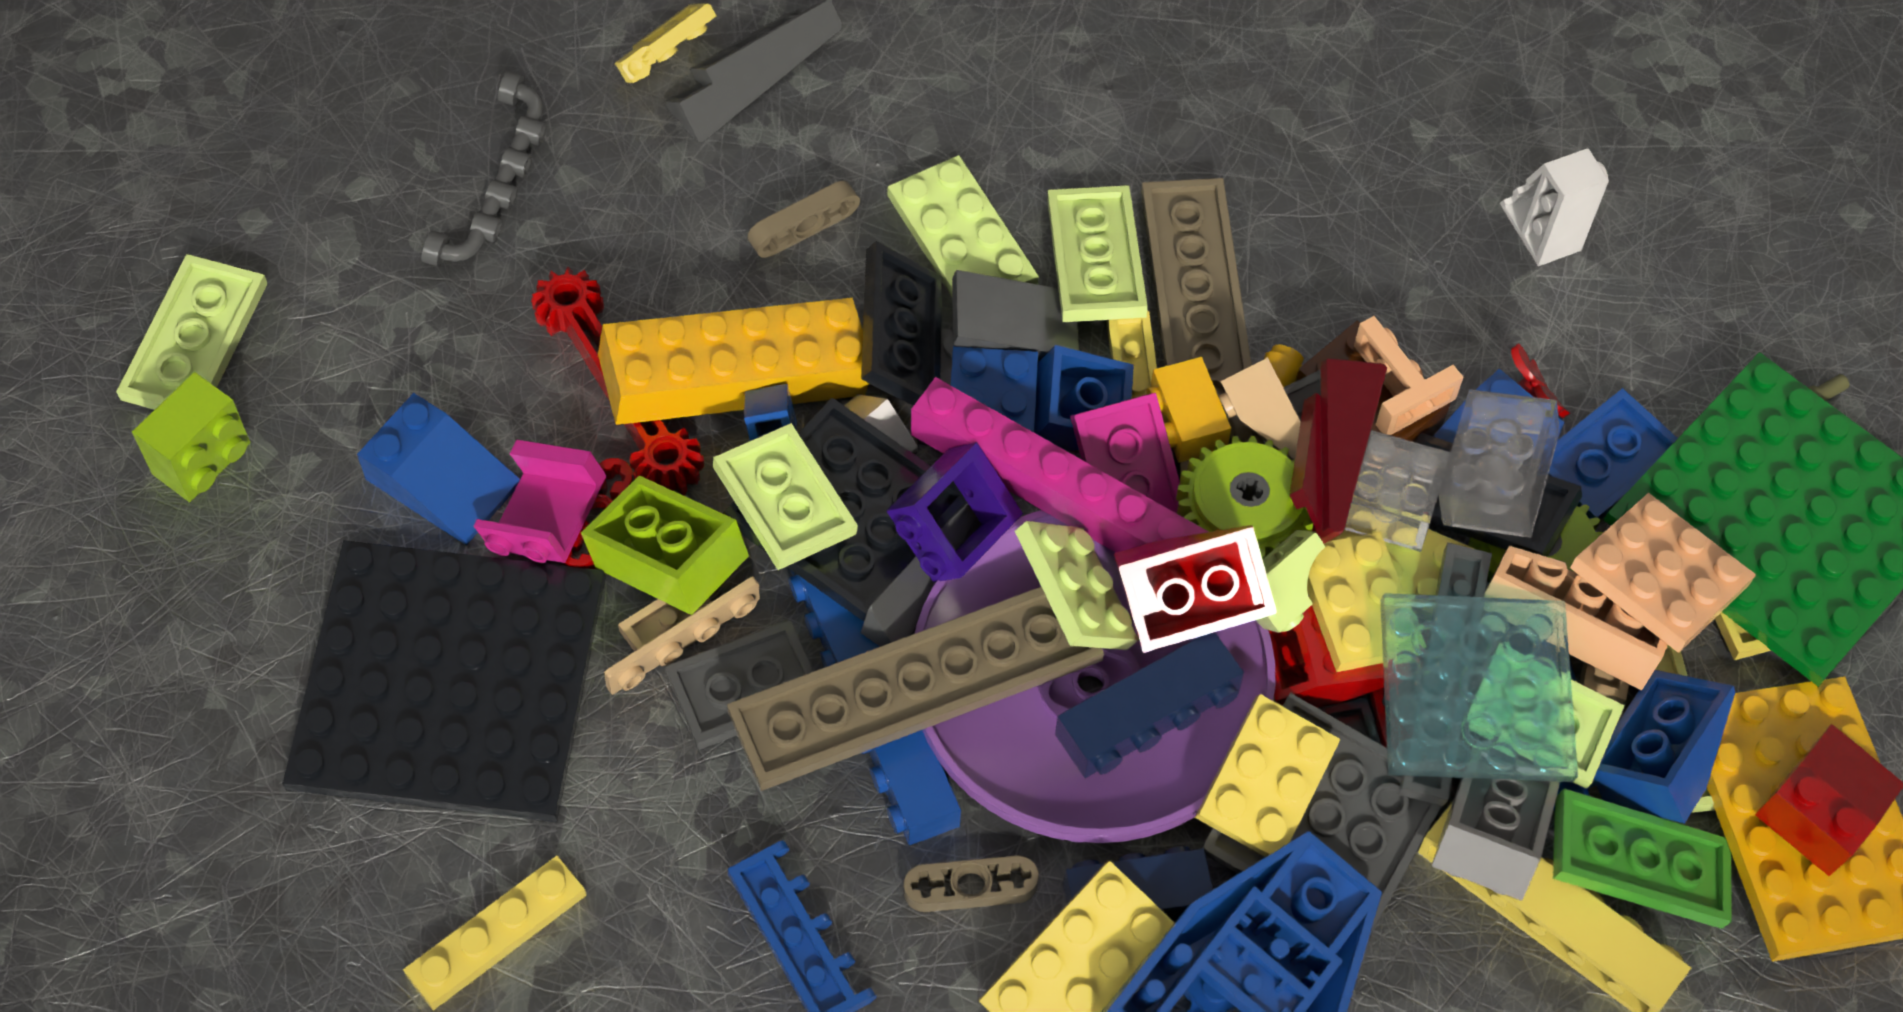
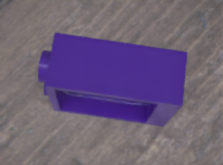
M977 442L949 448L886 510L894 522L898 534L906 540L918 558L922 570L930 576L933 582L962 578L1023 515V512ZM952 481H954L981 523L976 531L956 551L927 509Z

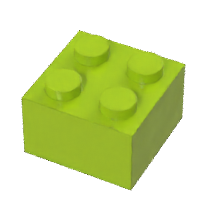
M196 372L188 377L132 431L152 475L189 503L199 493L207 491L213 485L216 476L230 463L239 460L250 444L233 399Z

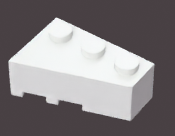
M1589 148L1543 164L1526 179L1527 183L1524 186L1516 188L1511 197L1499 203L1538 266L1577 253L1583 248L1609 182L1604 165L1596 161Z

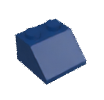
M1054 345L1037 365L1034 433L1066 451L1079 450L1070 416L1132 399L1134 364Z

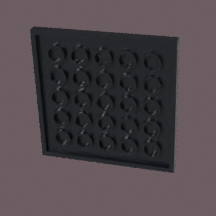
M343 540L282 783L285 790L557 823L606 580L604 570Z

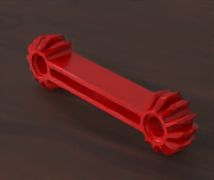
M567 266L562 275H558L551 270L549 281L538 280L536 286L537 293L532 294L531 302L535 310L536 322L539 326H546L547 332L551 337L560 331L567 332L609 400L599 356L582 330L585 329L589 332L599 348L602 325L596 315L602 313L604 309L600 285L597 283V280H590L585 270L576 275H573V271L569 266ZM565 302H574L569 305H562ZM662 420L646 421L645 423L653 435L651 436L646 433L640 422L624 424L639 448V451L631 453L630 465L634 470V480L640 475L672 491L677 490L683 496L688 491L687 484L698 485L700 480L699 471H702L704 468V456L700 453L701 447L697 438L689 439V434L685 428L674 434L669 433ZM665 459L675 460V462L668 465L659 464V462Z

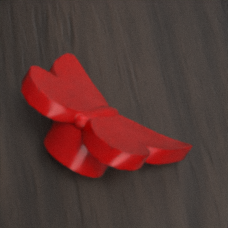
M1518 343L1511 348L1512 359L1519 372L1524 376L1517 384L1562 418L1571 414L1548 389L1534 359L1529 360L1521 344Z

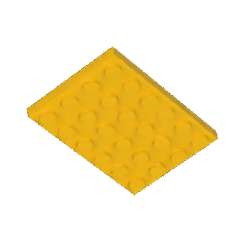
M1845 676L1825 679L1819 687L1813 682H1804L1735 693L1707 785V790L1713 799V806L1772 962L1903 939V817L1896 800H1894L1881 821L1854 855L1830 877L1755 816V813L1831 724L1880 763Z

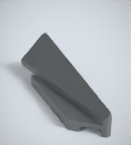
M823 0L802 13L799 9L787 13L691 67L690 70L698 84L665 100L664 103L667 109L696 141L704 142L842 29V23L832 1Z
M967 503L941 530L956 551L976 531L981 523ZM917 557L907 565L868 609L861 634L880 647L908 637L912 633L915 634L923 605L936 583L922 570Z

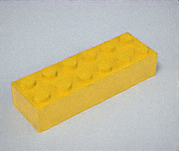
M853 297L609 323L602 326L598 356L616 425L744 410L745 391L788 384L793 404L830 400L831 398L855 397L857 394L865 395L869 384L861 379L863 330Z

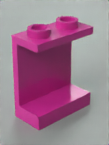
M516 440L510 455L523 472V475L499 523L477 519L474 528L485 541V546L498 555L508 556L512 553L526 556L539 563H544L547 560L565 563L607 475L590 451Z

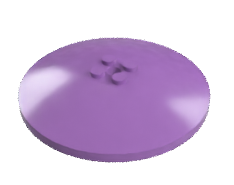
M1043 510L1021 516L962 578L946 581L937 580L923 605L915 634L1041 587L1015 530L1026 521L1069 525ZM1093 540L1094 550L1103 568L1110 574L1113 580V589L1121 605L1129 612L1132 618L1114 556L1116 552ZM1132 618V624H1131V625H1132V627H1133V629H1134V631H1135V633H1136V635H1137L1136 628H1135V625H1134V622H1133V618ZM1256 620L1215 631L1244 672L1237 698L1223 708L1217 709L1213 706L1200 713V718L1184 730H1177L1175 727L1161 735V740L1151 749L1145 752L1135 750L1122 757V762L1115 769L1103 775L1096 772L1087 778L1083 777L1055 735L1057 716L1198 637L1143 652L1140 641H1137L1127 650L1102 648L1104 656L1101 662L925 728L923 733L936 758L950 777L979 804L1014 825L1051 838L1074 842L1110 843L1149 837L1172 829L1195 817L1255 697L1261 694L1272 701L1274 700L1275 659L1269 631L1263 629ZM1093 676L1102 682L1103 688L1098 692L1088 693L1079 687L1078 682L1083 677Z

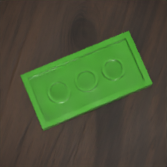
M1563 789L1556 796L1553 879L1720 929L1732 922L1731 851L1725 837L1567 789Z

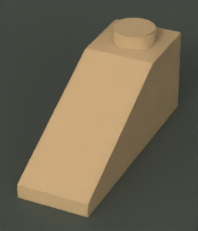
M1268 357L1222 380L1221 383L1226 392L1219 395V398L1229 418L1231 419L1238 415L1245 427L1266 442L1272 440L1273 447L1278 451L1287 447L1289 449L1287 457L1290 460L1295 459L1301 422Z

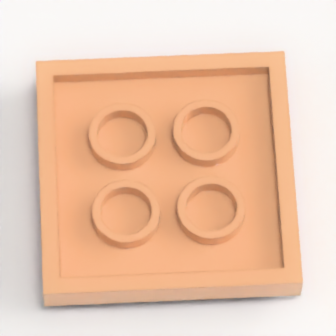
M1650 493L1646 494L1583 550L1570 567L1678 653L1734 601L1756 576L1750 569Z

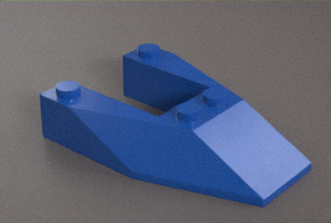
M1308 831L1192 902L1102 1012H1170L1197 975L1241 1012H1347L1382 891Z

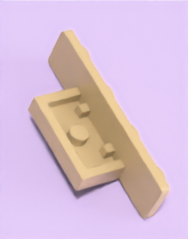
M752 576L713 602L708 598L693 615L657 599L619 623V632L634 652L604 672L607 689L611 694H615L621 689L627 691L636 687L645 678L646 673L658 665L667 666L681 656L683 649L697 640L698 642H704L710 639L719 631L720 625L734 616L735 618H741L750 613L760 599L758 581Z

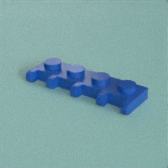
M779 841L728 868L730 880L807 1012H855L876 999L877 996L872 988L865 989L856 995L854 994L842 971L855 963L854 957L848 952L835 959L833 958L819 932L832 924L831 918L827 913H824L811 920L797 897V893L805 890L810 885L806 876L800 875L788 881L777 863V859L789 852V847L785 841Z

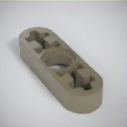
M847 181L835 182L762 219L751 228L747 239L760 257H771L849 217L858 208L860 198Z
M1024 856L922 864L915 866L907 873L904 879V897L907 904L919 912L1023 903L1031 899L1036 893L1039 873L1036 865ZM1012 871H1020L1022 878H1029L1024 880L1023 888L1020 889L1014 887L1013 881L1003 880L1010 879ZM991 872H997V881H1000L998 882L997 892H991ZM974 873L983 879L985 886L979 893L969 895L960 890L957 884L958 880L965 874ZM944 876H951L950 893L952 896H945V887H940L944 886ZM926 879L929 886L937 887L931 889L929 897H922L920 890H912L919 887V880Z

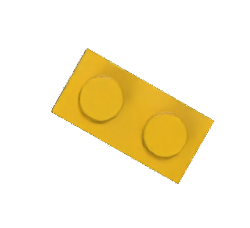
M1198 357L1153 369L1151 386L1146 389V394L1156 392L1169 444L1173 448L1178 463L1187 461L1191 457L1198 458L1203 447L1213 452L1216 440L1220 439L1225 445H1228L1231 426L1203 358Z

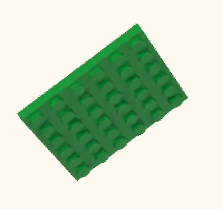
M1760 352L1613 506L1604 519L1606 523L1612 526L1646 494L1650 493L1750 569L1756 576L1750 585L1722 613L1761 641L1767 648L1818 687L1903 590V458Z

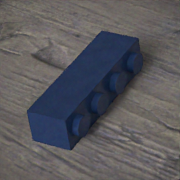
M1215 632L1208 633L1058 715L1055 735L1084 778L1096 772L1103 775L1115 769L1122 762V757L1135 750L1145 752L1151 749L1161 740V735L1175 727L1177 730L1188 728L1200 718V713L1213 706L1220 709L1230 704L1239 695L1244 672Z

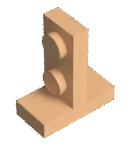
M1375 316L1360 323L1354 347L1366 362L1381 363L1387 366L1383 384L1393 397L1382 403L1376 426L1385 438L1456 400L1464 377L1454 365L1424 379L1419 365L1414 360L1407 358L1399 348L1397 339L1390 329L1384 328Z

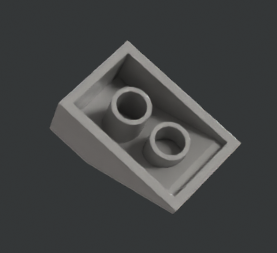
M1473 744L1440 836L1432 867L1443 870L1451 876L1461 877L1487 887L1498 894L1507 895L1522 901L1541 859L1561 777Z

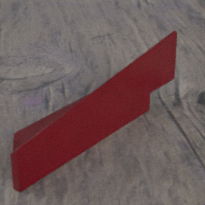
M1327 358L1321 362L1320 367L1321 396L1315 393L1305 399L1303 403L1290 497L1296 509L1306 507L1313 522L1312 532H1316L1323 543L1342 534L1346 526L1387 372V366L1381 363Z

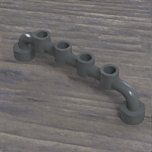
M507 70L501 80L498 101L516 106L520 99L527 104V111L518 121L515 137L510 147H507L503 153L500 169L495 179H492L489 183L485 201L480 212H476L467 239L460 245H450L449 235L431 230L422 249V262L440 267L444 260L453 262L467 260L476 255L485 240L493 243L497 241L502 227V219L496 218L499 208L507 210L512 208L517 195V187L511 185V182L515 175L525 178L528 174L532 155L525 152L530 143L537 146L541 145L547 127L545 122L540 121L544 108L542 99L533 88L524 84V75Z

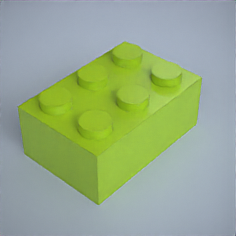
M640 475L581 532L596 569L604 570V573L690 615H693L749 557L736 519Z

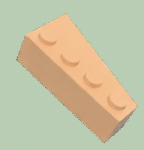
M1509 546L1485 590L1482 611L1640 690L1646 685L1663 658L1668 646L1667 643L1576 572L1568 570L1565 562Z

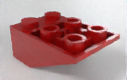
M1312 605L1303 612L1304 618L1291 630L1281 631L1280 633L1268 630L1275 659L1274 696L1276 702L1283 706L1290 693L1317 708L1338 704L1419 676L1413 657L1336 672Z

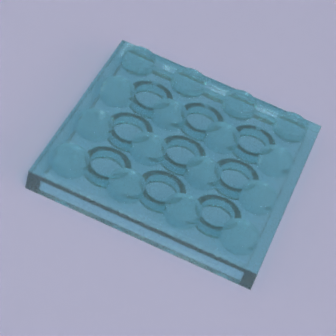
M1383 594L1380 599L1389 775L1574 782L1578 777L1565 601Z

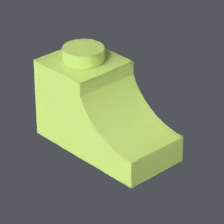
M1296 530L1262 560L1277 611L1276 614L1256 619L1263 629L1279 633L1281 631H1289L1304 618L1303 612L1313 604L1307 593L1308 575L1315 558L1326 547L1316 532Z

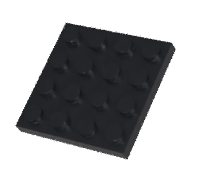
M831 398L798 434L857 523V533L786 567L864 622L868 609L873 602L916 557L906 540L898 534L895 524L886 510L931 466L837 400ZM952 481L927 509L940 529H942L967 504V501ZM733 501L723 514L736 519L741 535L765 551L735 501Z

